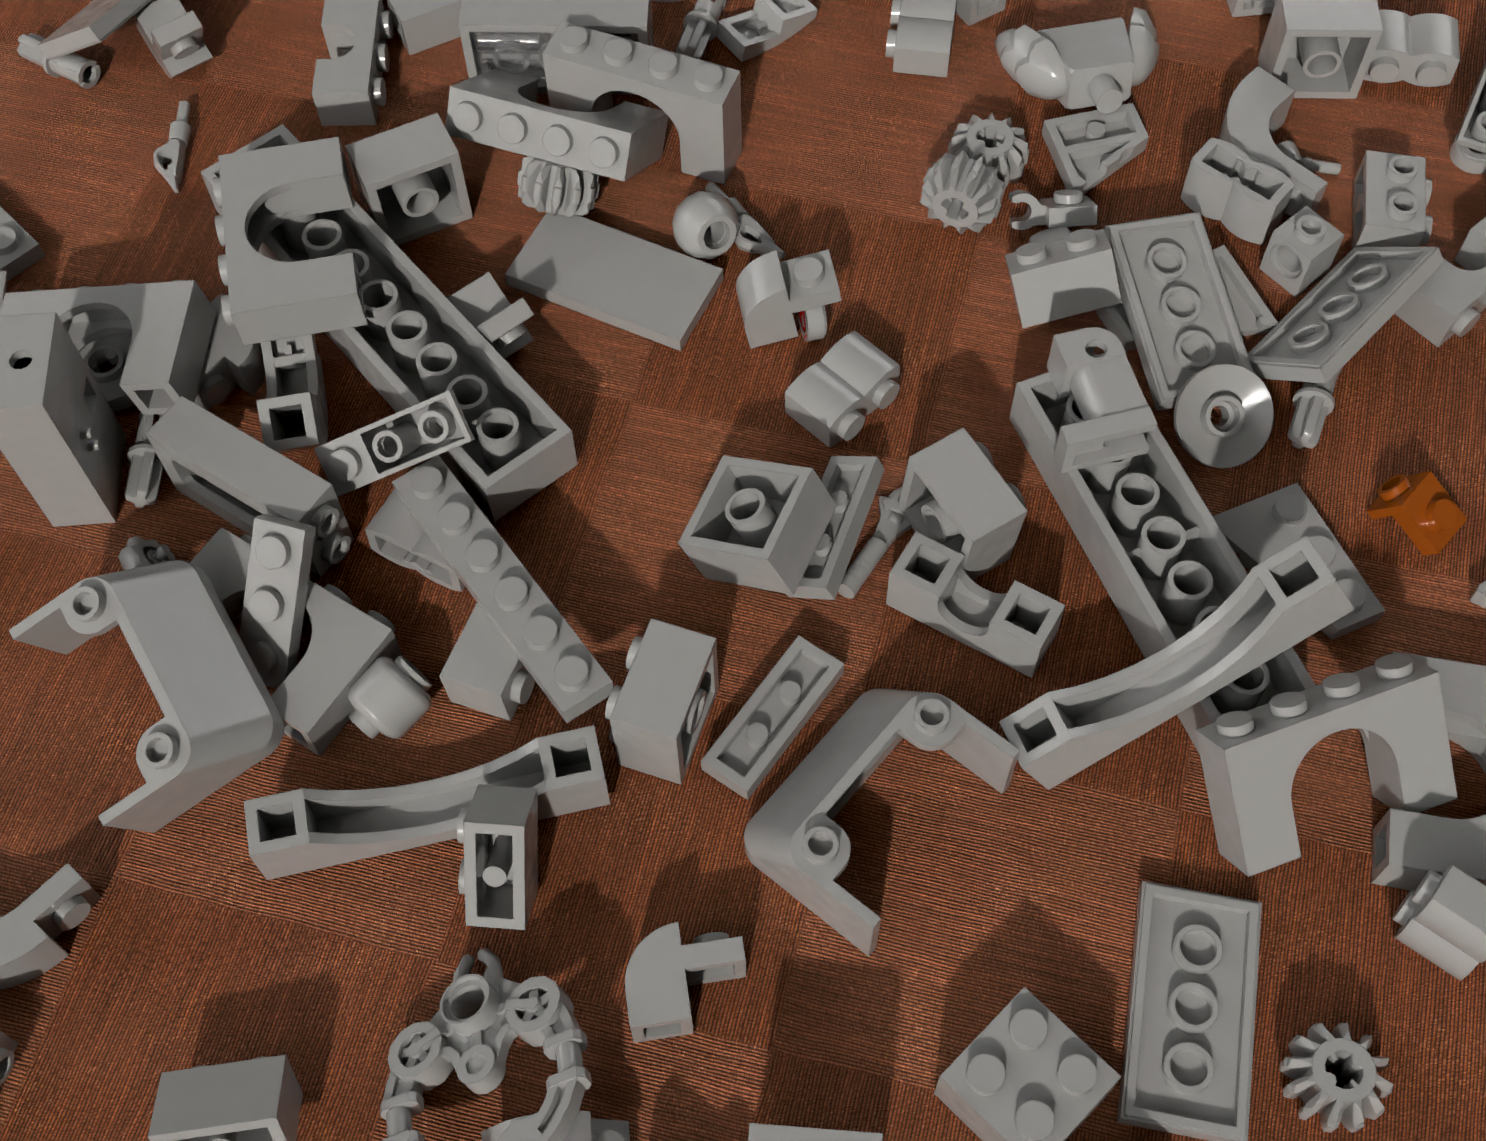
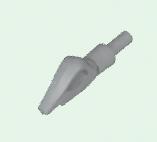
M187 101L179 102L176 121L170 124L168 143L157 148L154 152L155 168L165 178L175 193H179L178 184H181L186 148L192 130L188 124L191 104ZM172 161L171 164L168 165V168L164 169L163 165L167 162Z
M713 181L706 185L705 190L707 192L717 193L726 197L734 206L740 226L735 243L740 250L761 255L777 250L779 259H783L786 256L785 252L775 245V241L748 214L735 197L729 198Z

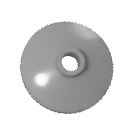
M1234 364L1213 365L1194 374L1181 389L1174 408L1175 432L1183 449L1199 463L1216 468L1239 466L1255 457L1266 444L1274 421L1272 398L1264 382L1249 369ZM1217 406L1221 410L1222 417L1220 422L1214 425L1211 422V411Z

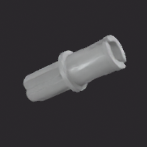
M697 0L693 11L689 12L684 18V31L676 46V53L701 60L708 42L717 35V21L726 6L727 0H715V2L711 0Z
M34 33L29 35L21 34L19 36L18 54L43 67L48 75L56 78L62 76L85 89L92 88L97 84L101 69L96 64V61L85 58L75 52L53 60H47L37 46L45 38Z
M1342 368L1327 384L1303 382L1302 388L1295 392L1292 400L1295 411L1287 434L1288 438L1292 441L1293 447L1297 449L1303 447L1312 449L1318 444L1325 418L1332 413L1335 407V399L1332 395Z
M141 412L138 418L139 425L135 445L130 447L127 452V459L131 465L125 498L134 503L135 507L144 508L145 505H154L157 502L162 473L165 468L146 436V432L152 427L154 414L143 415Z

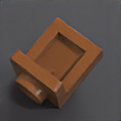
M1431 471L1406 476L1404 473L1392 476L1381 484L1377 490L1379 496L1366 510L1373 520L1393 516L1423 556L1439 554L1467 520L1466 516Z

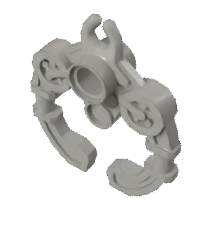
M482 948L477 953L478 960L487 966L482 976L470 974L475 965V959L470 954L464 955L454 972L452 983L442 995L439 1011L429 1022L413 1023L402 1030L390 1046L387 1059L390 1073L385 1086L383 1101L380 1104V1116L387 1121V1138L382 1141H425L424 1135L418 1130L412 1129V1116L422 1113L424 1109L423 1091H431L445 1082L454 1068L459 1080L472 1092L481 1095L496 1089L505 1076V1063L509 1048L518 1036L533 1047L543 1046V1053L550 1060H557L558 1073L549 1076L546 1080L547 1094L539 1112L514 1121L498 1136L497 1141H564L578 1115L585 1090L589 1089L592 1085L591 1073L583 1067L582 1051H585L588 1046L587 1035L580 1029L579 1023L573 1015L574 1006L569 995L554 980L546 976L531 977L521 984L504 979L500 959L489 948Z

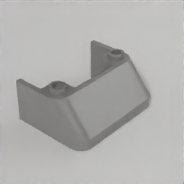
M172 560L85 578L9 630L13 640L67 655L92 637L103 635L119 625L165 716L143 733L137 745L136 761L146 784L101 813L98 817L103 826L155 833L269 756L277 749L283 737L284 723L281 714L208 576L201 568L182 560Z
M883 688L872 689L863 693L751 818L745 828L744 848L749 861L868 957L876 949L881 918L835 882L849 863L851 844L846 832L833 821V818L903 738L922 750L936 751L942 749L1001 794L1010 785L1020 750L952 700L938 693Z

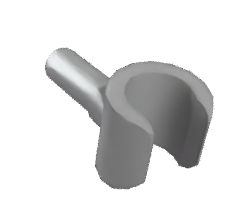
M1285 141L1277 145L1284 154L1311 172L1339 175L1341 171L1340 163L1301 157L1293 141Z

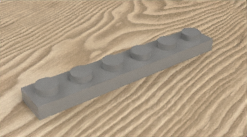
M439 455L392 481L398 497L566 723L609 697L614 687L613 681Z

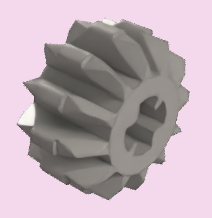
M993 113L984 120L973 114L968 124L958 123L957 129L954 131L952 140L948 145V153L955 157L963 150L970 159L976 160L983 155V165L998 168L997 177L1005 183L1003 190L1006 189L1009 183H1018L1029 157L1024 128L1013 127L1011 117L1002 121L995 120Z
M964 150L956 157L945 152L942 158L934 162L932 168L930 167L927 170L923 179L924 184L922 186L920 203L929 209L927 218L940 219L943 229L950 225L955 227L961 235L968 228L979 233L984 226L991 224L993 218L997 217L1002 206L1001 200L1004 195L1005 183L997 177L998 168L983 165V155L974 160L970 159Z
M527 156L523 158L522 167L518 171V196L522 199L523 204L527 207H534L538 212H548L553 216L557 214L567 217L573 215L582 216L588 214L589 210L594 209L595 198H598L600 187L598 182L599 175Z
M1348 1022L1339 1023L1332 1033L1329 1032L1323 1023H1316L1308 1029V1037L1296 1035L1289 1042L1288 1047L1293 1056L1285 1057L1280 1062L1279 1071L1294 1079V1081L1283 1088V1097L1291 1099L1301 1097L1305 1103L1299 1109V1119L1306 1121L1317 1112L1320 1114V1124L1323 1132L1332 1133L1341 1122L1349 1132L1354 1133L1365 1126V1118L1376 1120L1384 1113L1385 1107L1379 1098H1385L1391 1094L1394 1084L1378 1075V1073L1389 1066V1058L1384 1056L1371 1057L1367 1051L1372 1046V1035H1363L1355 1042L1352 1041ZM1329 1067L1335 1069V1075L1326 1072V1069ZM1337 1080L1345 1083V1086L1342 1088L1336 1086Z

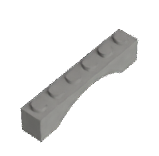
M1304 536L1253 567L1239 587L1217 610L1190 632L1166 648L1106 677L1078 686L1047 692L1002 719L999 723L1008 741L1020 750L1017 760L1021 768L1046 789L1050 790L1355 609L1308 537Z
M592 725L537 737L517 750L491 762L429 781L364 790L301 788L244 801L249 857L266 880L456 839L461 807L470 806L478 784L538 789V820L610 805L595 727Z

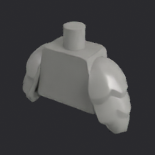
M1136 7L1132 11L1128 33L1123 18L1119 17L1038 30L1037 32L1024 24L1018 29L1012 28L998 34L994 41L1003 68L1012 80L1020 84L1027 94L1042 100L1058 99L1065 108L1071 110L1096 106L1098 111L1103 114H1109L1119 109L1123 101L1130 97L1132 86L1140 85L1149 77L1156 66L1160 51L1159 43L1157 42V28L1153 25L1146 10Z

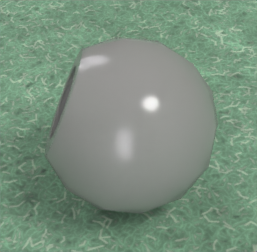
M699 191L687 196L676 207L671 223L674 238L678 246L686 254L709 260L726 253L735 243L740 228L737 212L730 201L717 193Z

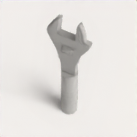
M902 486L894 490L888 497L880 495L878 502L880 519L876 531L845 572L838 590L843 597L848 599L854 598L893 541L906 531L912 529V524L898 508Z

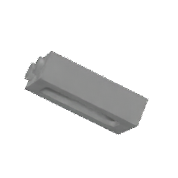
M183 396L146 432V436L176 490L252 536L254 517L263 514L315 526L310 572L321 578L332 564L339 563L348 553L354 537L332 484Z

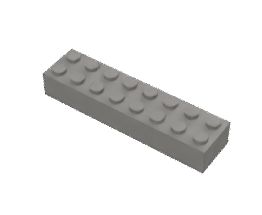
M1049 372L1016 383L1009 419L1146 659L1166 648L1199 625L1223 604L1248 574L1158 427H1156V430L1143 433L1149 446L1148 454L1060 474L1053 457L1060 428L1064 425L1084 421L1073 395L1059 397ZM1291 647L1180 712L1177 716L1199 753L1195 729L1215 723L1216 719L1222 714L1232 711H1248L1269 703L1270 699L1277 694L1300 692L1316 685L1295 650Z

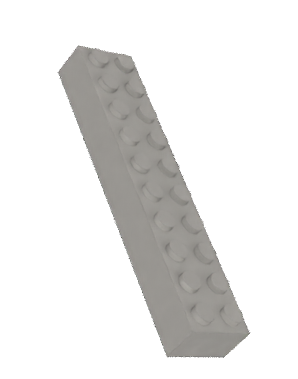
M282 124L234 153L300 142ZM218 161L201 171V175L216 211L223 215L222 208H219L216 203L212 186V178L220 177ZM353 198V208L299 216L275 227L265 237L258 251L267 258L294 262L353 253L363 284L368 325L325 333L396 413L453 389L475 439L441 453L439 456L463 488L493 522L578 465L572 430Z

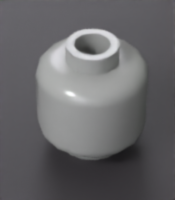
M399 655L395 660L385 656L379 657L363 672L348 691V699L355 708L349 715V718L362 732L372 739L380 732L389 738L399 739L430 709L432 700L427 691L433 685L403 656Z

